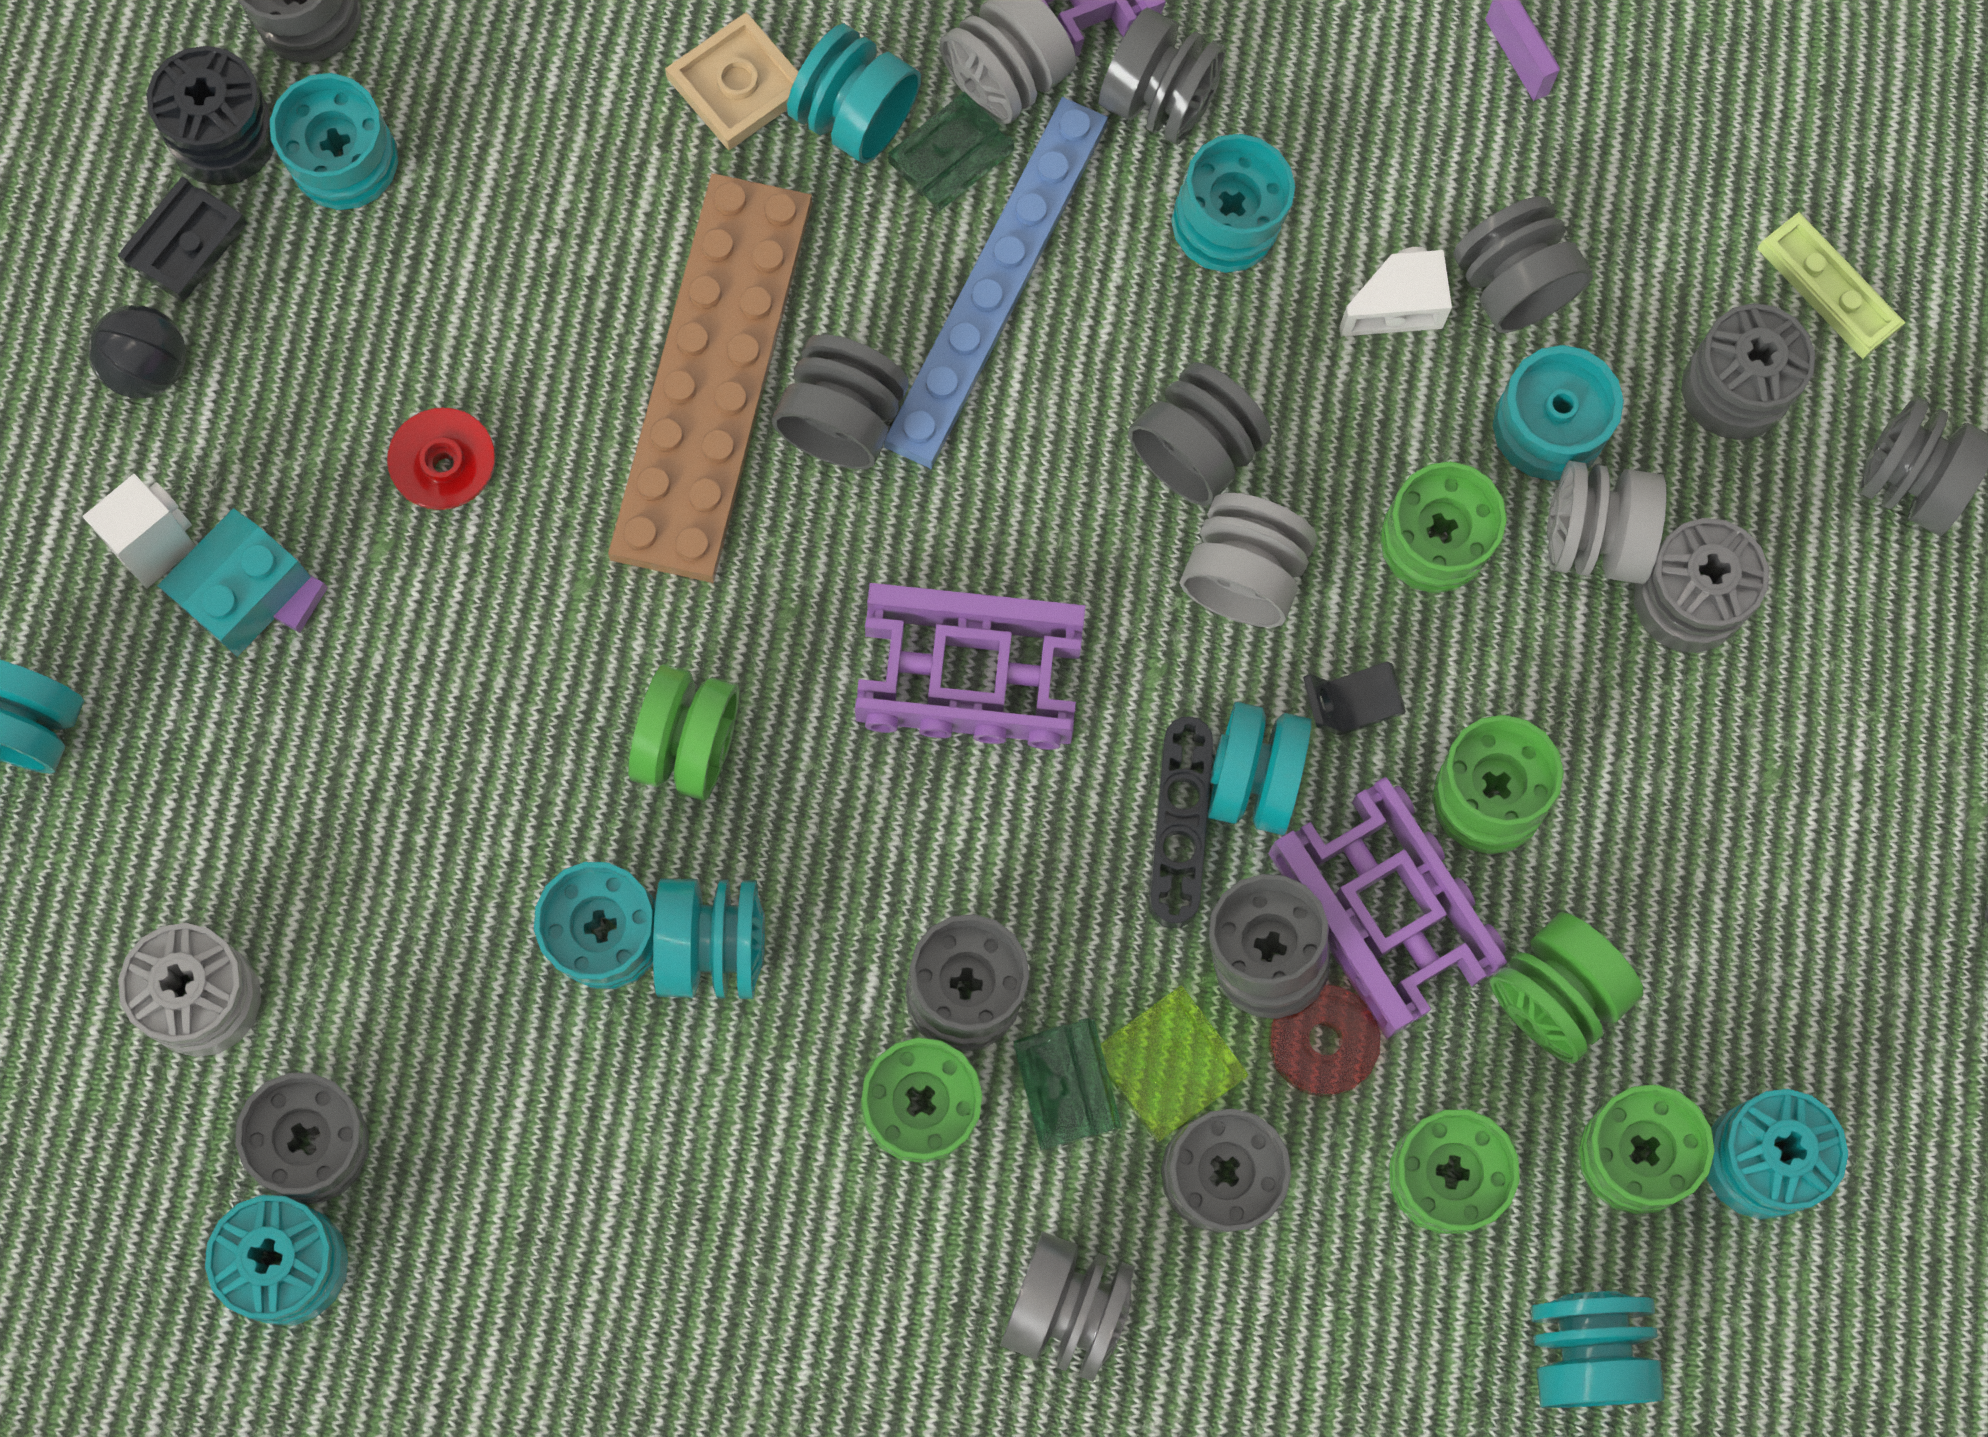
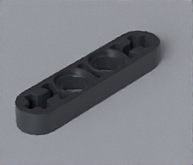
M1191 716L1181 717L1170 724L1166 730L1161 753L1149 910L1156 922L1170 929L1181 928L1189 924L1198 911L1201 898L1213 737L1206 723ZM1183 732H1192L1193 741L1202 743V746L1194 748L1191 756L1190 770L1177 769L1170 771L1169 765L1179 768L1182 762V746L1174 744L1173 740H1180ZM1201 768L1202 772L1200 774L1192 769ZM1177 782L1189 783L1198 792L1199 800L1190 809L1176 808L1168 798V789ZM1178 834L1186 836L1194 846V855L1191 859L1179 863L1170 860L1163 848V843L1168 837ZM1160 870L1173 875L1193 874V880L1182 877L1180 882V899L1189 901V906H1182L1178 915L1169 914L1168 905L1159 902V898H1166L1168 896L1172 875L1161 877Z

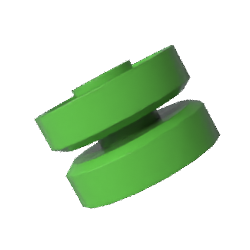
M667 664L660 665L646 692L633 735L628 768L630 780L657 788L669 779L674 770V782L678 794L706 801L715 788L732 740L739 704V685L711 677L700 685L695 694V684L691 671Z

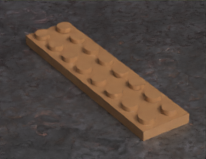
M711 173L608 552L610 561L714 583L813 204L812 194Z

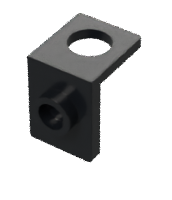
M1388 661L1332 681L1312 674L1303 677L1316 727L1341 736L1406 713L1394 666ZM1320 696H1321V698H1322V700H1323V702H1324V705H1325V708H1326V712H1325V710H1324V708H1323V705H1322V703H1321Z

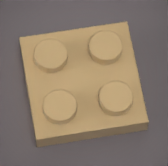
M747 12L665 68L666 76L670 83L728 151L787 110L790 90L798 74L796 68Z

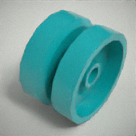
M1566 345L1539 349L1521 361L1496 404L1492 427L1497 447L1511 465L1530 477L1550 481L1560 480L1563 469L1568 461L1586 463L1587 468L1591 467L1621 422L1624 399L1618 378L1605 361L1585 349Z
M0 660V761L36 772L54 773L66 746L57 734L49 729L63 730L75 725L84 704V699L81 695L47 676Z
M1235 701L1226 733L1221 735L1210 781V783H1213L1208 818L1236 824L1243 818L1250 793L1256 794L1252 819L1255 828L1285 835L1304 769L1311 731V719L1283 713L1275 720L1269 742L1266 744L1262 743L1266 725V715L1263 708Z

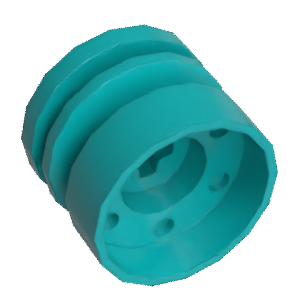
M842 23L834 26L821 38L800 68L790 90L787 113L788 116L803 125L808 123L809 129L820 136L832 130V144L859 162L866 164L874 160L885 150L906 120L918 94L921 84V73L890 52L883 53L876 58V44L867 37L860 38V33Z
M334 73L310 75L290 85L276 101L270 118L271 142L301 192L316 204L335 210L360 208L378 199L392 183L398 166L397 143L369 91L354 79ZM343 148L344 154L339 156L338 150Z
M1244 134L1218 136L1200 147L1189 163L1183 184L1180 187L1174 204L1171 219L1175 240L1189 258L1204 268L1224 273L1247 270L1265 258L1273 247L1281 230V225L1290 211L1295 192V182L1291 167L1280 151L1261 138Z
M583 862L562 870L545 886L535 906L534 933L541 952L557 970L592 989H617L636 982L653 966L656 900L630 872L608 862ZM604 917L613 925H617V929L608 932V941L606 942L592 934V930L600 928L601 918Z
M661 878L656 894L653 935V970L657 997L694 998L699 986L701 972H709L712 975V984L717 998H726L729 973H737L739 999H754L756 982L764 965L765 913L758 896L757 880H742L739 905H731L729 880H720L715 891L713 905H703L698 879Z
M1791 1089L1765 1091L1720 1115L1711 1127L1715 1151L1706 1179L1719 1200L1738 1214L1762 1220L1784 1217L1796 1211H1802L1813 1207L1831 1196L1844 1178L1849 1154L1844 1130L1831 1109L1812 1095ZM1779 1141L1785 1143L1783 1152L1791 1157L1790 1160L1780 1161L1781 1150L1774 1146L1775 1143Z
M260 1195L238 1203L218 1221L207 1242L205 1270L214 1294L228 1309L249 1319L270 1325H297L318 1317L336 1300L347 1278L348 1252L342 1233L326 1215L286 1196ZM276 1251L283 1255L280 1265L267 1266L261 1263L263 1252L270 1253Z
M1618 1291L1583 1292L1562 1295L1561 1298L1548 1303L1530 1307L1532 1322L1558 1323L1559 1332L1533 1336L1534 1345L1543 1348L1560 1349L1562 1354V1361L1537 1368L1540 1407L1610 1406L1665 1400L1661 1361L1651 1358L1633 1357L1632 1345L1644 1343L1658 1337L1657 1328L1630 1327L1629 1318L1655 1314L1653 1298L1633 1297Z

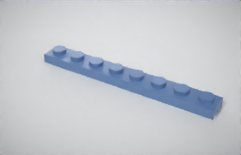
M1064 97L1061 98L888 432L884 448L930 469L933 468L1107 128V116Z

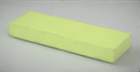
M1800 212L1766 237L1757 249L1862 359L1888 340L1905 324L1904 320Z

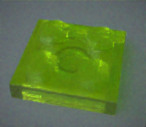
M1182 985L1091 1051L1092 1056L1157 1144L1249 1076Z

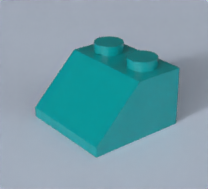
M233 508L157 586L238 657L275 619L273 616L311 576L296 558L262 528Z

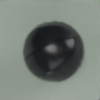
M136 305L117 307L104 315L90 334L88 342L90 366L104 386L116 394L129 398L155 397L167 391L178 380L184 369L186 357L184 338L174 322L159 310Z

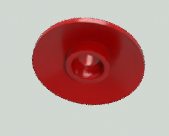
M433 408L415 414L398 428L389 445L387 466L395 487L407 500L427 509L446 510L468 503L484 490L494 471L495 450L488 431L475 417L458 409ZM442 459L454 461L453 467L446 472L435 470L437 463Z

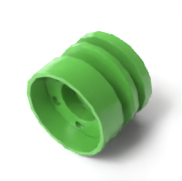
M1452 461L1425 466L1409 476L1384 516L1380 533L1383 558L1394 575L1413 589L1430 593L1449 592L1459 589L1474 580L1503 539L1507 521L1503 497L1492 480L1472 466ZM1432 527H1434L1437 533H1447L1448 538L1444 544L1439 537H1429L1428 533Z
M1507 715L1479 719L1461 731L1451 745L1445 761L1436 776L1432 794L1436 819L1450 838L1469 850L1486 854L1513 851L1532 838L1560 794L1564 770L1559 750L1546 732L1525 719ZM1495 789L1501 796L1494 795L1490 799L1483 792L1489 793Z
M1559 912L1530 941L1534 956L1518 952L1509 961L1510 968L1503 967L1490 980V984L1499 1004L1527 1036L1561 1061L1574 1064L1588 1051L1587 1044L1593 1045L1603 1036V1029L1599 1020L1614 1024L1644 993L1643 985L1635 970L1618 949L1585 921L1572 914Z
M914 1038L895 1043L875 1059L864 1078L861 1110L866 1130L880 1149L899 1160L926 1163L947 1157L968 1139L980 1118L983 1094L977 1072L962 1052L940 1040ZM925 1089L929 1090L933 1094L929 1104L935 1110L934 1113L928 1116L921 1111L915 1117L907 1112L910 1100L906 1094L910 1090L917 1094L922 1093Z
M1656 1084L1634 1086L1612 1097L1597 1110L1586 1124L1578 1148L1581 1173L1593 1194L1611 1208L1633 1215L1658 1213L1693 1194L1708 1176L1715 1151L1711 1127L1699 1106L1681 1092ZM1645 1143L1651 1149V1152L1646 1157L1648 1162L1644 1160L1636 1165L1629 1157L1635 1150L1633 1145L1637 1147Z
M1468 1109L1443 1110L1411 1126L1396 1142L1388 1164L1389 1188L1398 1208L1415 1225L1437 1234H1461L1496 1221L1512 1204L1520 1182L1519 1157L1509 1135L1491 1118ZM1449 1159L1454 1161V1170L1461 1172L1463 1175V1179L1452 1183L1450 1189L1445 1188V1178L1436 1175V1168L1446 1165Z

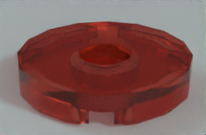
M1325 985L1318 999L1301 1012L1273 1019L1269 1027L1268 1049L1275 1069L1290 1086L1308 1095L1333 1097L1351 1091L1371 1074L1380 1055L1381 1032L1376 1019L1374 1020L1372 1013L1367 1009L1368 1006L1358 995L1340 986ZM1318 1026H1328L1333 1029L1339 1038L1337 1052L1331 1055L1317 1053L1310 1044L1309 1036L1311 1030Z

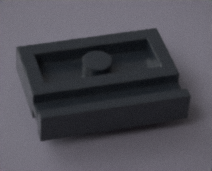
M182 176L120 251L118 257L125 266L132 267L142 277L184 303L244 229L247 222L243 214L204 189H198Z

